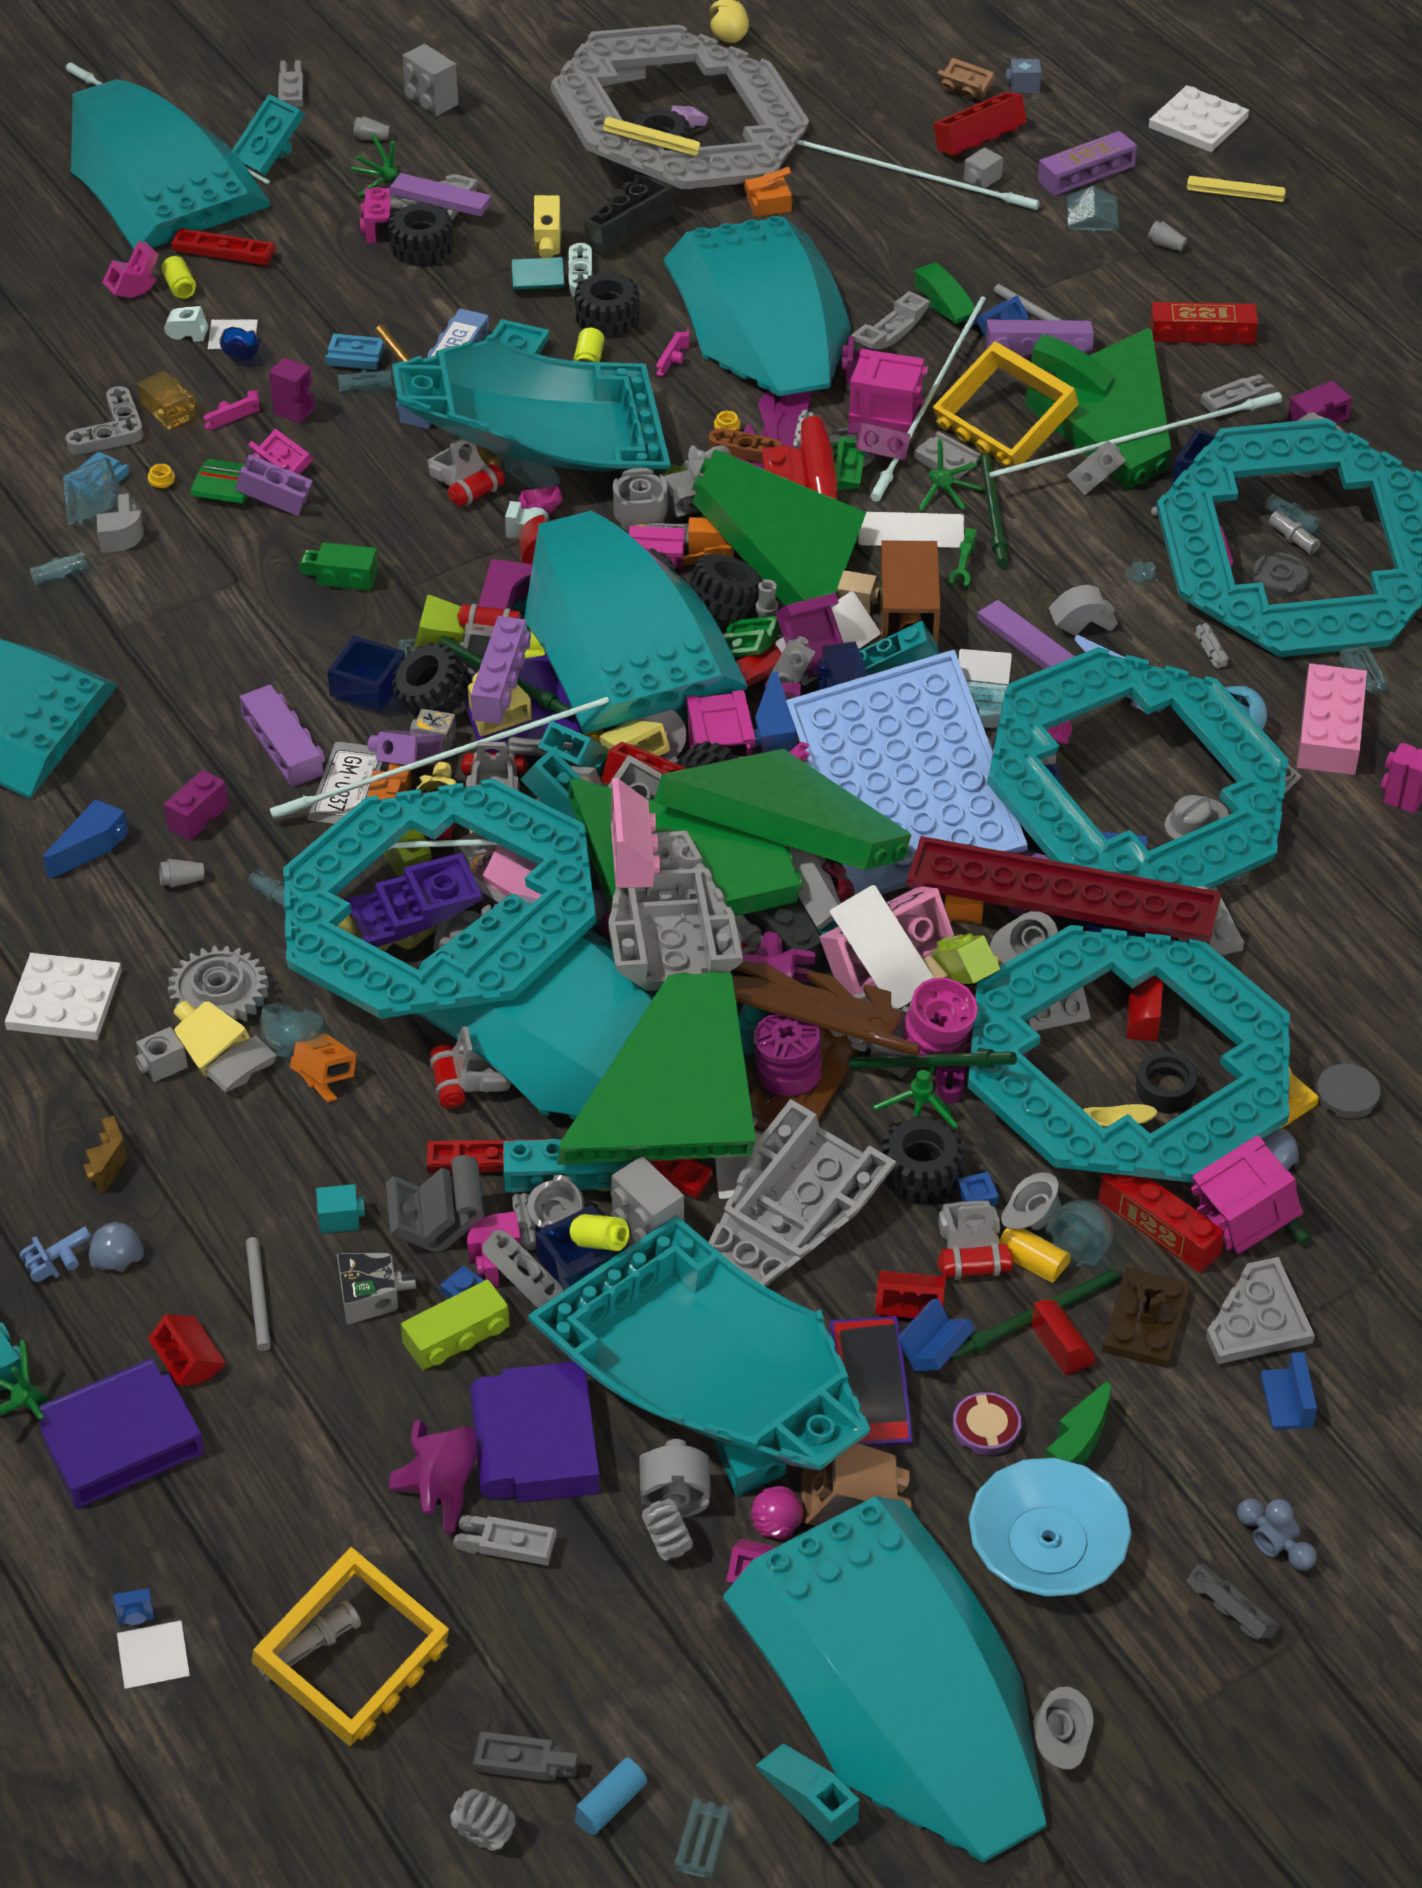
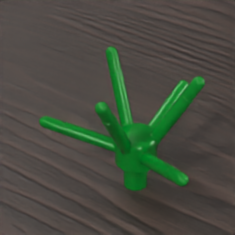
M371 134L382 157L383 167L359 155L356 156V160L375 170L352 166L350 168L351 171L380 177L365 189L375 188L384 181L388 183L391 180L395 181L400 175L396 172L398 168L394 166L396 145L394 140L391 141L388 159L376 134ZM365 189L358 194L359 197L365 195Z
M939 439L937 441L938 468L931 470L928 474L933 485L919 506V511L925 509L938 487L944 488L955 503L964 510L966 508L950 485L955 484L982 491L983 486L953 478L954 474L977 467V463L973 462L951 470L944 469L943 441Z
M928 1067L927 1071H918L916 1078L911 1083V1088L906 1092L873 1106V1109L878 1111L895 1103L900 1104L911 1097L916 1102L913 1117L918 1116L920 1119L922 1104L930 1102L949 1125L955 1129L958 1127V1124L950 1116L952 1113L951 1109L933 1091V1082L930 1078L935 1067Z
M21 1340L19 1345L22 1374L16 1366L11 1368V1372L18 1383L14 1385L0 1378V1386L11 1391V1400L0 1404V1416L23 1407L32 1409L37 1419L41 1420L44 1415L39 1406L47 1403L49 1398L48 1395L40 1393L37 1386L30 1384L27 1345L25 1340Z

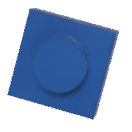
M988 1172L957 1179V1189L963 1202L989 1201L991 1206L998 1205L999 1196Z
M463 1265L440 1285L441 1293L449 1299L484 1280Z
M149 1588L113 1594L119 1625H138L144 1621L154 1620V1609Z

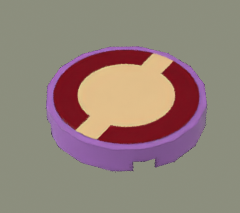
M980 1392L967 1396L957 1405L953 1413V1433L958 1443L963 1447L966 1445L972 1449L973 1453L978 1455L994 1456L1004 1453L1012 1447V1444L1020 1436L1021 1415L1016 1406L1001 1395Z

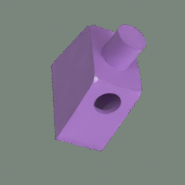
M380 731L378 735L370 736L368 750L377 753L376 758L378 761L408 765L440 754L442 752L443 735L409 731ZM441 760L426 765H436L438 762H441Z

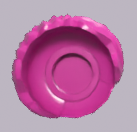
M557 486L542 487L540 490L538 488L524 490L519 498L521 508L530 509L538 507L545 510L548 516L556 510L563 500L561 491Z
M783 1486L765 1489L756 1496L751 1509V1519L756 1531L764 1537L779 1540L790 1537L794 1530L801 1525L804 1517L803 1504L797 1495Z

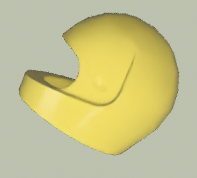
M719 0L711 6L709 11L710 27L715 37L724 43H736L743 39L749 29V18L744 6L735 0Z

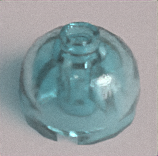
M264 1005L260 1016V1033L265 1043L276 1049L277 1055L291 1058V1056H294L297 1042H307L320 1036L324 1019L320 1014L307 1009H303V1013L293 1010L294 1006Z
M1081 1199L1065 1203L1048 1219L1046 1225L1047 1234L1051 1232L1054 1240L1052 1244L1071 1254L1070 1264L1081 1267L1084 1263L1094 1266L1112 1246L1114 1238L1113 1223L1108 1214L1092 1201Z

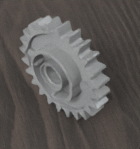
M213 946L210 953L202 948L200 956L190 953L189 962L180 960L181 968H173L174 977H169L168 994L172 1008H176L182 1001L187 1000L197 1009L204 1002L209 1001L234 1020L241 1019L246 1022L248 1021L247 1013L256 1015V1006H264L263 998L268 997L267 988L269 985L265 967L260 966L259 959L252 960L250 952L242 955L241 948L230 952L229 946H226L223 951H218L217 947Z

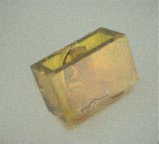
M165 370L137 382L140 403L168 430L196 417L194 409L196 401L190 391H186L176 378H172Z

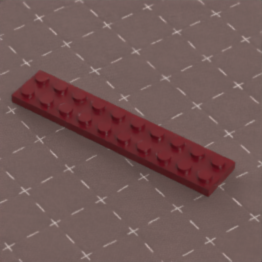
M924 836L920 837L907 877V887L937 888L941 894L1151 934L1167 935L1172 938L1188 941L1192 939L1206 942L1209 945L1221 899V892L1060 863L1053 860Z

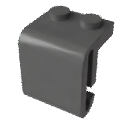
M468 1155L454 1157L451 1159L452 1179H450V1171L441 1168L420 1187L396 1176L390 1178L386 1182L390 1234L429 1251L439 1252L450 1247L484 1217L477 1159Z

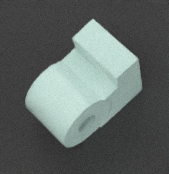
M201 306L173 309L170 312L164 326V331L170 338L179 340L185 336H192L193 341L196 342L204 340L209 326Z
M510 501L505 515L506 538L519 539L522 527L533 517L544 515L545 521L548 522L549 516L547 512L538 507L530 509L521 508V502Z

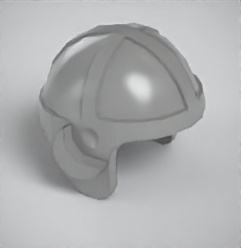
M554 1175L553 1180L538 1185L528 1197L527 1209L530 1219L538 1228L544 1230V1232L553 1233L558 1237L562 1236V1233L570 1232L573 1220L584 1214L585 1203L582 1193L572 1183L570 1177Z

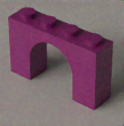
M491 559L478 606L497 609L508 608L512 610L521 598L528 595L533 564Z

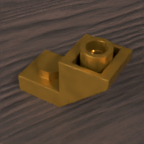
M114 1115L101 1119L104 1130L103 1133L99 1134L101 1146L86 1150L88 1163L83 1165L88 1183L94 1182L99 1194L106 1192L127 1159L123 1137Z

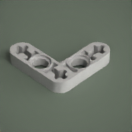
M117 386L110 388L106 393L107 404L113 422L76 429L66 435L69 453L83 455L133 444L142 440V423L130 391L127 388ZM124 413H129V414H130V415H128V416H119V415L124 414ZM102 435H110L107 438H99Z

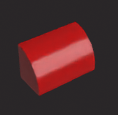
M544 515L533 517L525 523L520 531L519 551L521 563L533 564L538 526L546 522Z
M1156 975L1133 989L1130 987L1126 1039L1157 1042L1161 1018L1163 981Z
M880 1270L877 1283L875 1314L915 1318L932 1299H939L943 1306L946 1277Z
M1042 1300L1034 1303L1031 1328L1064 1375L1067 1376L1095 1364L1094 1352L1059 1303L1054 1300Z
M165 1314L148 1338L179 1386L201 1383L215 1375L226 1364L194 1316Z

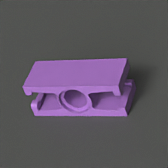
M249 454L245 466L240 471L235 490L299 516L303 503L305 504L313 480Z

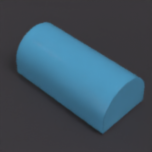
M629 1757L621 1761L577 1805L575 1823L588 1834L596 1835L647 1784V1778L641 1768Z

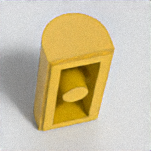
M1006 1228L999 1240L1000 1244H1008L1014 1257V1263L1052 1284L1071 1261V1254L1025 1228Z

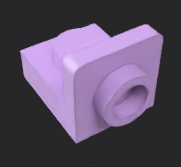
M691 106L672 107L671 111H676L679 115L685 116V119L689 121L690 128L706 126L708 116Z

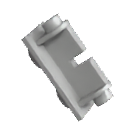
M1108 440L1067 476L1086 495L1124 463L1126 459L1120 453L1118 446Z
M799 636L793 641L789 639L772 672H778L781 683H799L815 654L814 650L808 648V640Z

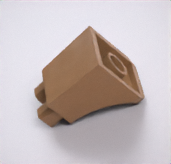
M856 1443L821 1470L804 1468L801 1476L804 1510L802 1521L804 1524L811 1526L822 1524L874 1496L904 1501L911 1509V1500L897 1494V1491L902 1493L908 1487L910 1481L909 1470L896 1466L895 1455Z

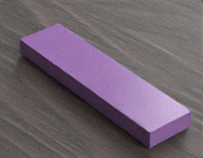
M400 173L390 186L392 195L476 216H482L491 204V195Z
M999 600L978 611L977 619L1043 669L1075 657Z

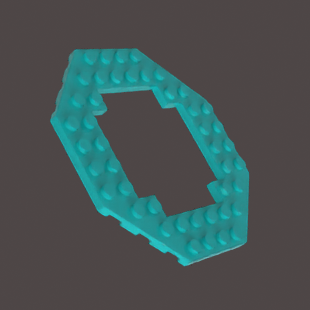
M1328 418L1221 428L1215 435L1214 440L1197 455L1193 464L1176 479L1166 495L1163 494L1157 501L1156 509L1178 596L1278 657L1390 646L1422 606V473L1418 470L1413 472L1402 466L1401 460L1385 451L1380 453L1369 447L1368 441L1350 432L1347 434L1336 428L1337 424ZM1338 468L1344 490L1371 487L1395 568L1371 572L1370 582L1374 595L1269 605L1263 582L1235 585L1213 503L1237 500L1239 493L1235 478Z
M1097 647L1007 684L987 784L1050 860L1191 887L1204 886L1208 887V890L1274 860L1278 848L1277 838L1281 824V806L1284 799L1285 775L1289 759L1218 679L1205 676V679L1188 675L1189 671L1167 665L1165 669L1149 665L1148 660L1130 655L1121 658L1110 655V650ZM1128 695L1132 696L1147 715L1170 705L1237 782L1223 788L1219 795V798L1233 814L1150 851L1147 850L1131 830L1107 840L1040 761L1056 754L1059 748L1057 742L1046 730Z
M495 779L481 780V785L463 787V783L438 786L439 791L421 793V789L397 792L394 798L380 800L378 795L365 797L283 868L285 880L284 907L286 910V961L288 968L380 1019L515 999L597 923L584 823ZM455 822L538 864L524 879L526 887L541 894V896L466 965L444 953H440L422 971H419L337 926L352 913L350 903L335 895L411 829L435 840Z
M1070 925L999 966L1000 970L977 981L975 999L978 1011L973 1023L971 1053H977L980 1049H993L995 1052H1015L1017 1061L1014 1065H995L992 1069H979L977 1066H969L968 1088L1053 1167L1194 1183L1192 1176L1255 1136L1259 1135L1263 1139L1288 1122L1290 1013L1206 942L1189 939V942L1173 941L1171 936L1148 933L1145 934V937L1127 936V931L1102 929L1101 933L1083 931V926ZM1110 970L1132 989L1156 975L1237 1045L1223 1054L1220 1060V1065L1237 1080L1151 1134L1129 1114L1103 1128L1023 1056L1024 1053L1040 1044L1041 1037L1025 1021Z

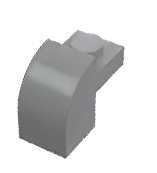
M691 470L665 475L664 478L668 485V509L672 516L677 518L701 512L693 504L696 491L692 490L694 480Z
M129 493L118 494L119 512L97 514V534L101 553L127 550L139 543L143 537L144 528L141 510H136V504H130Z
M1081 585L1065 591L1049 606L1055 625L1075 636L1090 622L1109 631L1118 624L1113 613L1115 611L1113 606L1102 598L1099 588L1096 586Z

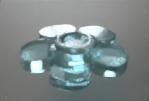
M1134 561L1131 564L1132 568H1126L1124 571L1125 577L1131 578L1134 583H1141L1144 579L1151 580L1156 576L1154 571L1156 566L1153 562H1147L1143 565L1142 561Z

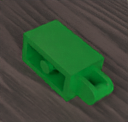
M322 542L320 551H304L298 568L305 575L316 576L317 585L371 591L378 572L377 548Z

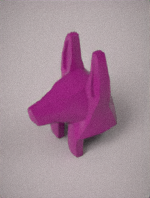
M765 932L761 944L754 955L742 954L743 962L769 964L796 981L811 982L806 976L807 971L813 972V970L794 967V965H814L815 952L791 949L783 953L782 938L778 936V933Z
M421 1420L414 1421L411 1444L416 1458L404 1467L391 1472L389 1489L392 1492L420 1494L422 1510L426 1515L434 1513L436 1501L441 1499L443 1506V1531L446 1534L454 1533L462 1512L464 1484L477 1456L478 1445L475 1432L471 1427L466 1426L454 1428L448 1432L427 1435V1426Z

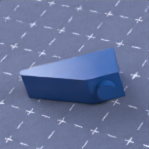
M777 671L771 673L755 717L756 729H753L755 747L759 746L761 753L785 749L790 752L797 746L796 729Z
M95 799L43 855L47 877L54 878L112 851L120 841L125 839L128 833L125 811Z

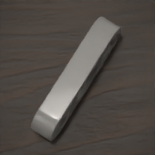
M496 1230L483 1243L482 1248L485 1256L536 1307H541L563 1292L561 1285L507 1232ZM517 1265L523 1267L529 1273V1276L523 1274Z

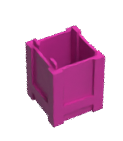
M862 349L854 374L850 380L849 423H867L907 433L916 418L918 408L922 407L926 399L922 398L923 375L926 376L928 367H924V359Z
M744 690L715 696H686L688 710L687 743L689 749L697 743L702 744L704 741H710L711 744L716 742L720 743L722 748H729L734 756L746 757L752 755V748L755 747V735Z
M1259 1135L1192 1176L1195 1186L1191 1187L1194 1196L1198 1195L1200 1200V1206L1197 1208V1211L1202 1215L1205 1214L1222 1231L1225 1230V1247L1227 1251L1232 1248L1237 1255L1303 1214L1298 1199L1295 1178L1273 1155Z

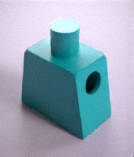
M550 721L538 745V748L545 752L552 748L570 766L596 768L598 775L605 768L609 749L594 739L553 721ZM568 740L572 742L571 751L563 749L564 743Z
M714 1441V1446L736 1497L743 1496L764 1486L786 1473V1464L756 1457Z

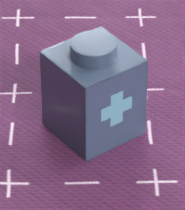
M1011 59L1010 69H1006L1005 76L1006 84H1010L1011 92L1040 93V59Z

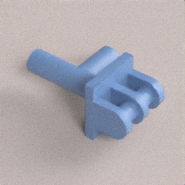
M86 1226L47 1249L43 1247L37 1236L32 1238L34 1243L20 1252V1258L23 1262H26L25 1267L27 1271L31 1272L30 1276L34 1282L42 1281L52 1274L57 1278L60 1274L53 1260L61 1257L67 1270L76 1269L79 1262L72 1249L92 1238Z

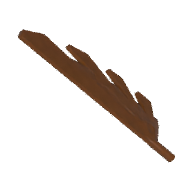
M743 962L735 968L752 976H732L736 1002L869 1041L913 1056L919 1055L921 1044L892 1036L904 1012L891 1008L890 991L864 985L863 991L869 1000L867 1001L853 997L831 975L807 971L806 977L820 987L816 988L803 985L769 964Z
M819 1027L822 1076L818 1084L810 1091L797 1096L774 1094L770 1102H768L760 1087H755L750 1095L752 1116L758 1119L754 1126L755 1129L765 1132L790 1099L817 1114L819 1122L850 1068V1058L857 1056L859 1050L852 1048L851 1044L853 1042L848 1040L847 1035L835 1037L829 1029Z

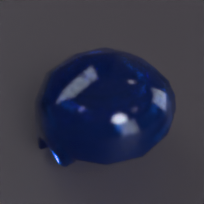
M233 326L224 329L219 340L222 351L230 359L237 361L253 358L261 342L260 337L256 338L254 330L247 332L242 328Z

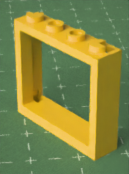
M994 341L933 406V410L937 419L936 423L942 429L951 430L963 442L969 441L982 454H990L995 457L1002 466L1012 467L1025 463L1079 403L1075 388ZM998 367L1055 401L1053 406L1012 450L954 415Z
M350 1547L254 1648L252 1663L351 1747L358 1738L363 1740L366 1735H370L376 1726L374 1720L382 1712L388 1714L392 1711L401 1698L398 1694L406 1685L412 1688L420 1680L425 1672L422 1669L430 1659L435 1662L441 1657V1653L448 1646L446 1641L449 1628ZM355 1574L426 1633L428 1637L351 1720L283 1662L278 1655Z

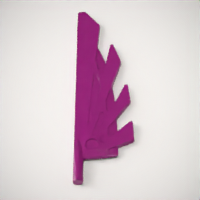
M768 389L758 402V409L764 425L761 436L777 439L782 443V446L788 445L794 448L793 443L798 417L802 410H809L812 391L783 395L775 406L774 393ZM747 424L744 432L755 434L751 425ZM738 458L740 460L750 463L746 459ZM753 461L752 465L764 469L763 463Z

